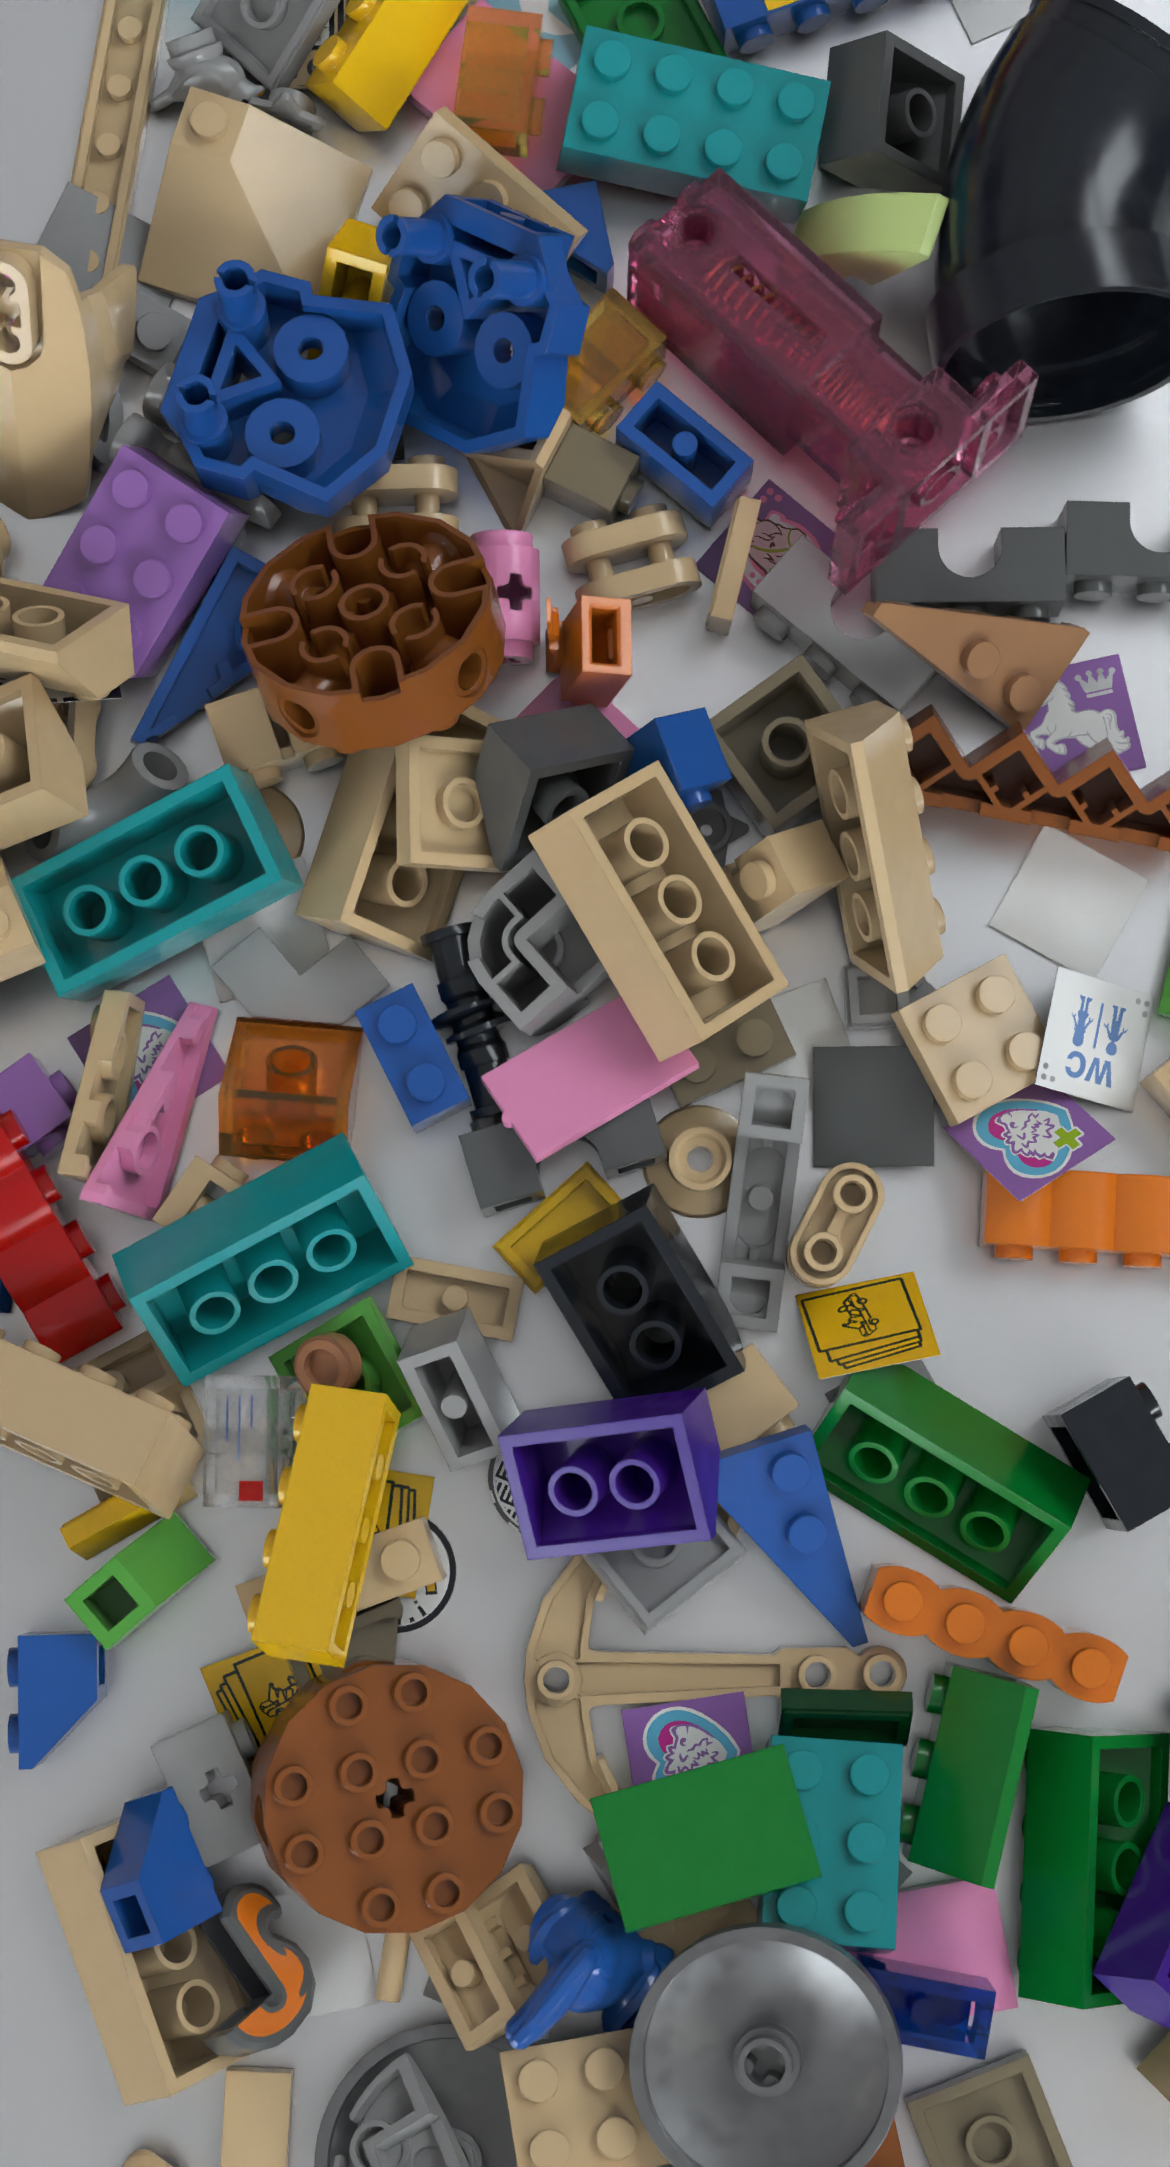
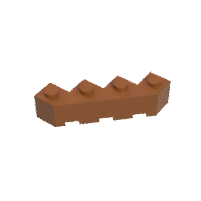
M932 704L907 719L913 737V750L907 753L911 776L920 785L924 805L941 808V806L978 813L979 816L1025 825L1032 823L1067 830L1068 833L1114 842H1119V840L1170 852V770L1143 788H1140L1107 737L1053 772L1020 721H1017L965 755Z

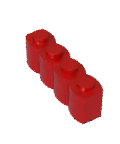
M12 1109L3 1114L0 1111V1279L23 1313L38 1342L58 1353L62 1357L59 1363H62L123 1329L122 1316L119 1310L126 1307L127 1302L112 1275L108 1272L99 1277L87 1257L96 1251L80 1221L76 1218L67 1223L58 1210L55 1202L62 1199L63 1195L50 1170L45 1164L35 1169L25 1155L22 1148L30 1144L31 1141L21 1121Z

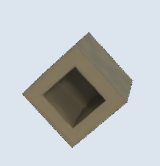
M572 423L543 477L544 496L592 520L603 519L607 525L613 524L619 511L626 515L631 513L643 489L644 481L637 478L639 475L640 456Z

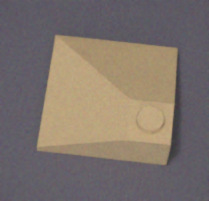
M190 86L170 142L138 282L197 303L200 297L217 291L214 284V276L219 277L216 270L221 264L229 260H242L248 263L254 269V272L264 269L309 281L313 295H318L327 246L348 218L357 219L373 174L372 167L250 104Z

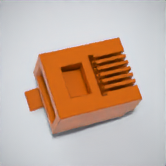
M581 595L565 620L559 621L558 608L552 607L551 598H546V672L560 673L561 701H570L572 705L593 703L596 707H608L632 676L631 599Z

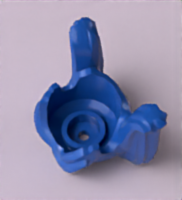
M594 1890L585 1891L578 1897L565 1893L552 1895L540 1905L529 1929V1961L531 1964L538 1965L546 1958L548 1962L547 1973L526 2002L507 2021L504 2029L506 2032L505 2037L512 2047L524 2050L533 2042L541 2039L568 2010L576 2013L602 2010L601 2019L604 2033L633 2028L646 1994L663 1968L675 1957L674 1951L663 1943H656L653 1940L642 1938L636 1931L626 1934L622 1916Z

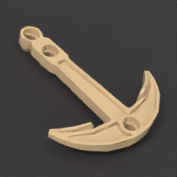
M574 1555L541 1600L525 1649L523 1676L526 1708L545 1761L576 1801L594 1815L590 1798L620 1790L609 1769L604 1754L596 1755L589 1716L590 1710L595 1706L682 1701L744 1691V1697L776 1696L780 1698L781 1688L901 1691L906 1682L907 1669L904 1660L897 1652L880 1645L869 1646L858 1654L846 1646L780 1647L773 1653L608 1651L590 1649L588 1641L594 1600L603 1602L607 1588L581 1555ZM887 1661L892 1667V1678L885 1685H875L870 1678V1670L875 1663ZM815 1662L823 1663L828 1670L826 1682L819 1687L808 1685L805 1679L807 1667ZM554 1667L564 1669L569 1677L567 1686L559 1692L549 1691L543 1682L545 1673Z

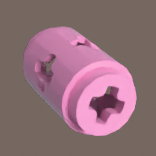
M486 530L473 533L470 538L474 539L484 557L486 568L493 578L506 625L504 661L501 666L532 663L534 661V648L540 646L539 550L533 547V535L518 530Z

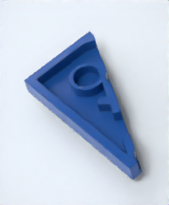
M232 545L130 739L131 743L135 745L144 742L154 743L205 707V704L212 702L252 673L241 645L243 628L239 618L242 598L266 563Z
M804 1424L720 1451L717 1502L852 1647L868 1643L811 1429Z

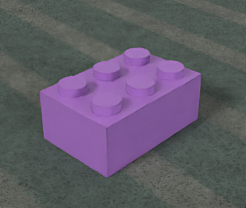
M122 444L43 586L129 603L135 675L132 677H155L159 674L250 514L214 491L202 487L200 482L147 448Z

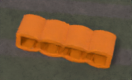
M984 1168L982 1173L979 1246L994 1247V1259L1032 1261L1033 1250L1058 1251L1059 1263L1096 1265L1097 1253L1123 1255V1267L1160 1269L1162 1257L1170 1258V1176L1069 1170L1019 1202Z
M878 1563L871 1565L858 1603L860 1613L889 1632L903 1636L923 1635L928 1641L948 1653L964 1658H985L992 1665L1010 1675L1032 1681L1046 1680L1055 1688L1086 1702H1114L1128 1660V1655L1119 1646L1106 1638L1080 1629H1061L1046 1617L1022 1608L999 1607L984 1595L967 1588L955 1585H936L922 1573L897 1564Z

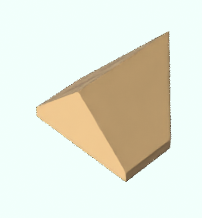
M564 407L549 438L496 453L465 454L459 451L467 458L505 530L526 531L544 496L543 477L572 424V414Z

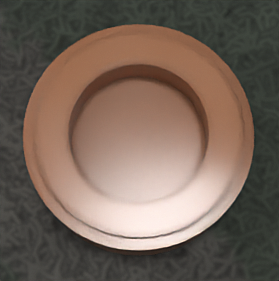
M324 1332L307 1339L300 1345L294 1358V1372L298 1383L308 1394L311 1383L353 1389L362 1373V1360L356 1345L348 1337L337 1332Z

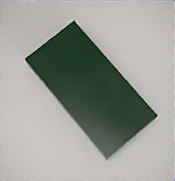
M781 1688L777 1717V1735L903 1744L904 1747L908 1744L913 1716L912 1692Z

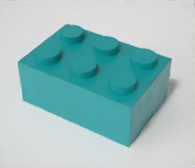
M771 1735L765 1748L784 1744L822 1878L758 1896L757 1922L790 1924L808 1929L835 1942L846 1951L879 1954L892 1952L896 1949L903 1744Z

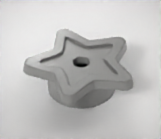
M275 88L270 92L268 100L250 97L248 104L310 136H312L313 132L321 130L326 124L324 118L316 115V106L313 101L302 92L292 88Z
M716 789L711 792L713 802L700 810L690 813L700 832L703 825H710L713 832L711 835L705 836L702 834L720 867L723 868L726 862L728 844L747 834L750 828L748 824L729 815L725 808L722 791Z

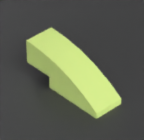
M871 193L843 197L815 205L804 210L799 217L782 268L824 289L849 276H853L873 286L930 258L949 198L939 193Z

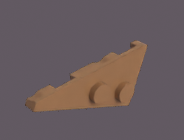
M891 600L877 601L876 603L867 601L861 610L863 614L1005 726L1010 727L1017 721H1020L1025 730L1090 634L1085 628L1071 623L1061 622V624L1034 621L1024 617L1009 615L1002 617L986 612L943 607V609L923 607Z

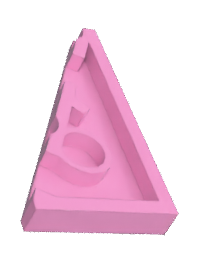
M189 1002L84 1184L79 1199L133 1217L155 1222L152 1218L169 1194L219 1009Z

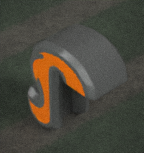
M255 1883L239 1884L216 1893L223 1911L199 1924V1929L249 2000L203 2039L202 2043L215 2054L221 2056L242 2057L278 2046L296 2032L312 2009L316 1982L309 1958L295 1942L278 1934L271 1933L269 1922L280 1918L282 1915L281 1905L269 1890Z

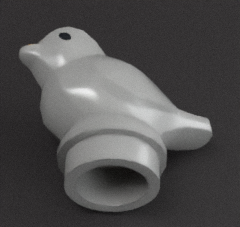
M211 26L165 43L170 55L167 62L171 69L175 71V74L168 88L150 102V105L155 112L172 103L185 102L190 86L248 104L250 97L260 98L266 89L263 85H255L245 76L243 68L235 59L223 55V43L221 40H216Z

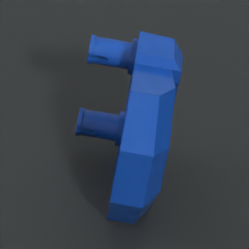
M445 194L419 218L389 214L381 219L376 229V242L379 250L384 255L392 257L387 279L394 288L389 303L393 305L413 373L415 393L405 424L465 454L496 453L549 438L565 405L568 357H577L580 354L590 307L581 300L566 264V258L575 236L558 228L550 227L549 224L535 218H530L531 216L517 210H512V208L492 199ZM443 313H444V317H445V318H444V324H443V321H442ZM511 344H512V347H513L512 357H511V355H510V347H511Z
M242 260L226 261L216 270L219 277L214 276V284L217 291L198 299L160 412L169 432L174 433L186 448L202 487L247 501L260 497L262 492L302 512L330 518L389 472L415 393L413 373L392 303L313 295L309 281L264 269L254 272V269ZM311 348L322 352L317 359L307 360L301 356L305 350ZM243 374L247 378V381L239 383L241 375ZM282 432L294 435L293 440L284 445L275 443L273 438Z

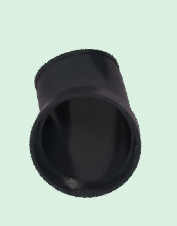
M1032 0L1028 13L1017 21L981 78L961 121L944 175L941 195L949 198V202L935 241L933 268L935 296L930 301L925 316L935 386L942 399L950 406L966 414L1005 422L1053 421L1097 413L1136 400L1170 382V35L1142 15L1115 0Z

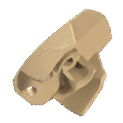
M0 239V502L29 520L67 510L86 500L89 495L93 452L120 385L123 366L133 352L137 271L134 265L123 263L105 275L93 288L79 292L71 267L46 247Z

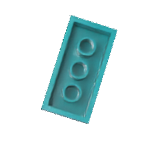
M587 25L579 53L556 171L796 225L808 202L831 81Z
M229 763L11 879L47 963L44 964V967L58 997L87 1002L104 993V989L110 990L305 887L252 774Z
M343 1132L112 1255L129 1302L184 1387L414 1265L390 1216Z

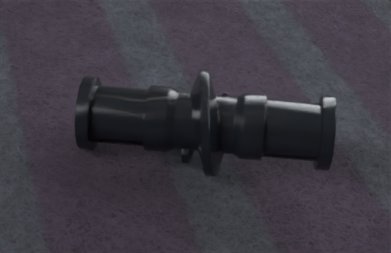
M465 922L422 935L420 940L422 947L430 948L440 983L437 985L441 1001L447 1008V1011L436 1016L431 1021L436 1030L453 1031L454 1033L445 1040L447 1045L457 1043V1059L461 1071L465 1072L475 1110L469 1113L471 1120L475 1121L486 1116L502 1113L483 1085L481 1076L505 1063L510 1058L506 1042L501 1038L499 1030L510 1023L511 1020L504 1012L493 1011L492 1005L495 1004L494 1000L490 998L489 994L478 983L467 961H470L467 938L472 922Z

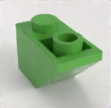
M174 1511L170 1520L163 1518L111 1558L64 1601L107 1651L122 1643L216 1561V1558Z

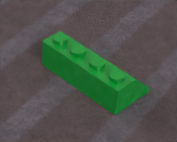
M902 1363L847 1374L812 1430L828 1492L1010 1604L1013 1603L1072 1528L1091 1481L1090 1478Z
M1079 1727L1030 1729L1028 1748L1025 1754L1027 1781L1026 1807L1022 1823L1024 1858L1023 1881L1020 1886V1902L1022 1905L1021 1936L1017 1955L1019 1971L1018 1997L1082 2010L1123 2004L1093 1975V1972L1166 1802H1168L1170 1733Z

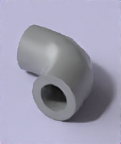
M151 742L137 744L123 764L111 776L86 790L89 816L24 841L27 851L33 859L45 862L179 790L188 783L189 774L185 764L179 756L160 744Z

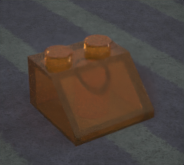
M237 1017L218 1094L219 1155L244 1157L251 1160L289 1161L342 1132L351 1145L355 1126L363 1028Z

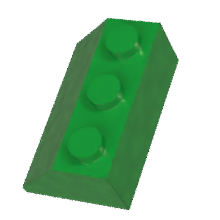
M947 1661L943 1675L932 1674L925 1700V1712L934 1714L928 1739L918 1737L910 1765V1776L919 1778L913 1804L903 1802L901 1806L900 1842L904 1843L902 1854L909 1862L994 1890L1039 1689L1019 1679Z

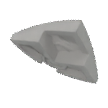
M404 2053L383 2069L366 2087L355 2103L349 2118L351 2121L358 2123V2127L351 2138L348 2157L343 2155L335 2156L333 2167H470L433 2091L412 2056Z

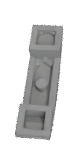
M745 1070L717 1291L723 1299L736 1328L777 1333L785 1275L786 1251L810 1078Z

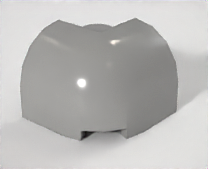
M534 849L492 886L471 912L474 917L467 938L470 961H467L478 983L517 1028L529 1036L542 1035L572 1018L590 1003L587 996L609 977Z

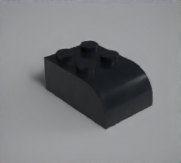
M654 1183L543 1241L533 1266L613 1399L706 1387L707 1391L745 1371L746 1359L742 1352V1342L733 1319Z

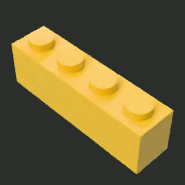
M349 0L345 8V13L348 15L337 35L330 36L315 53L313 65L316 68L305 83V86L357 132L386 131L469 0Z
M311 1383L307 1404L301 1403L296 1411L293 1436L297 1446L292 1466H286L283 1469L280 1477L278 1499L282 1509L277 1529H271L266 1537L263 1549V1565L267 1569L262 1593H256L252 1598L247 1618L248 1631L252 1634L250 1640L267 1656L344 1668L401 1418L400 1411L387 1394Z

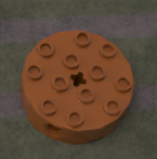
M403 512L368 515L369 525L349 527L334 534L330 524L301 536L263 566L242 598L239 620L243 628L241 645L257 688L274 722L303 742L334 748L337 752L343 754H352L363 749L398 746L433 731L449 729L458 721L461 713L484 695L488 686L495 680L497 671L504 661L506 625L493 578L486 568L484 557L474 539L441 519Z
M357 1659L345 1664L344 1668L338 1667L311 1678L288 1701L290 1703L275 1717L268 1736H264L252 1763L250 1817L269 1867L306 1905L318 1914L363 1933H416L464 1912L502 1873L522 1825L523 1770L506 1723L471 1685L410 1660ZM386 1781L398 1787L397 1795L390 1798V1806L388 1807L376 1802V1795L386 1792Z

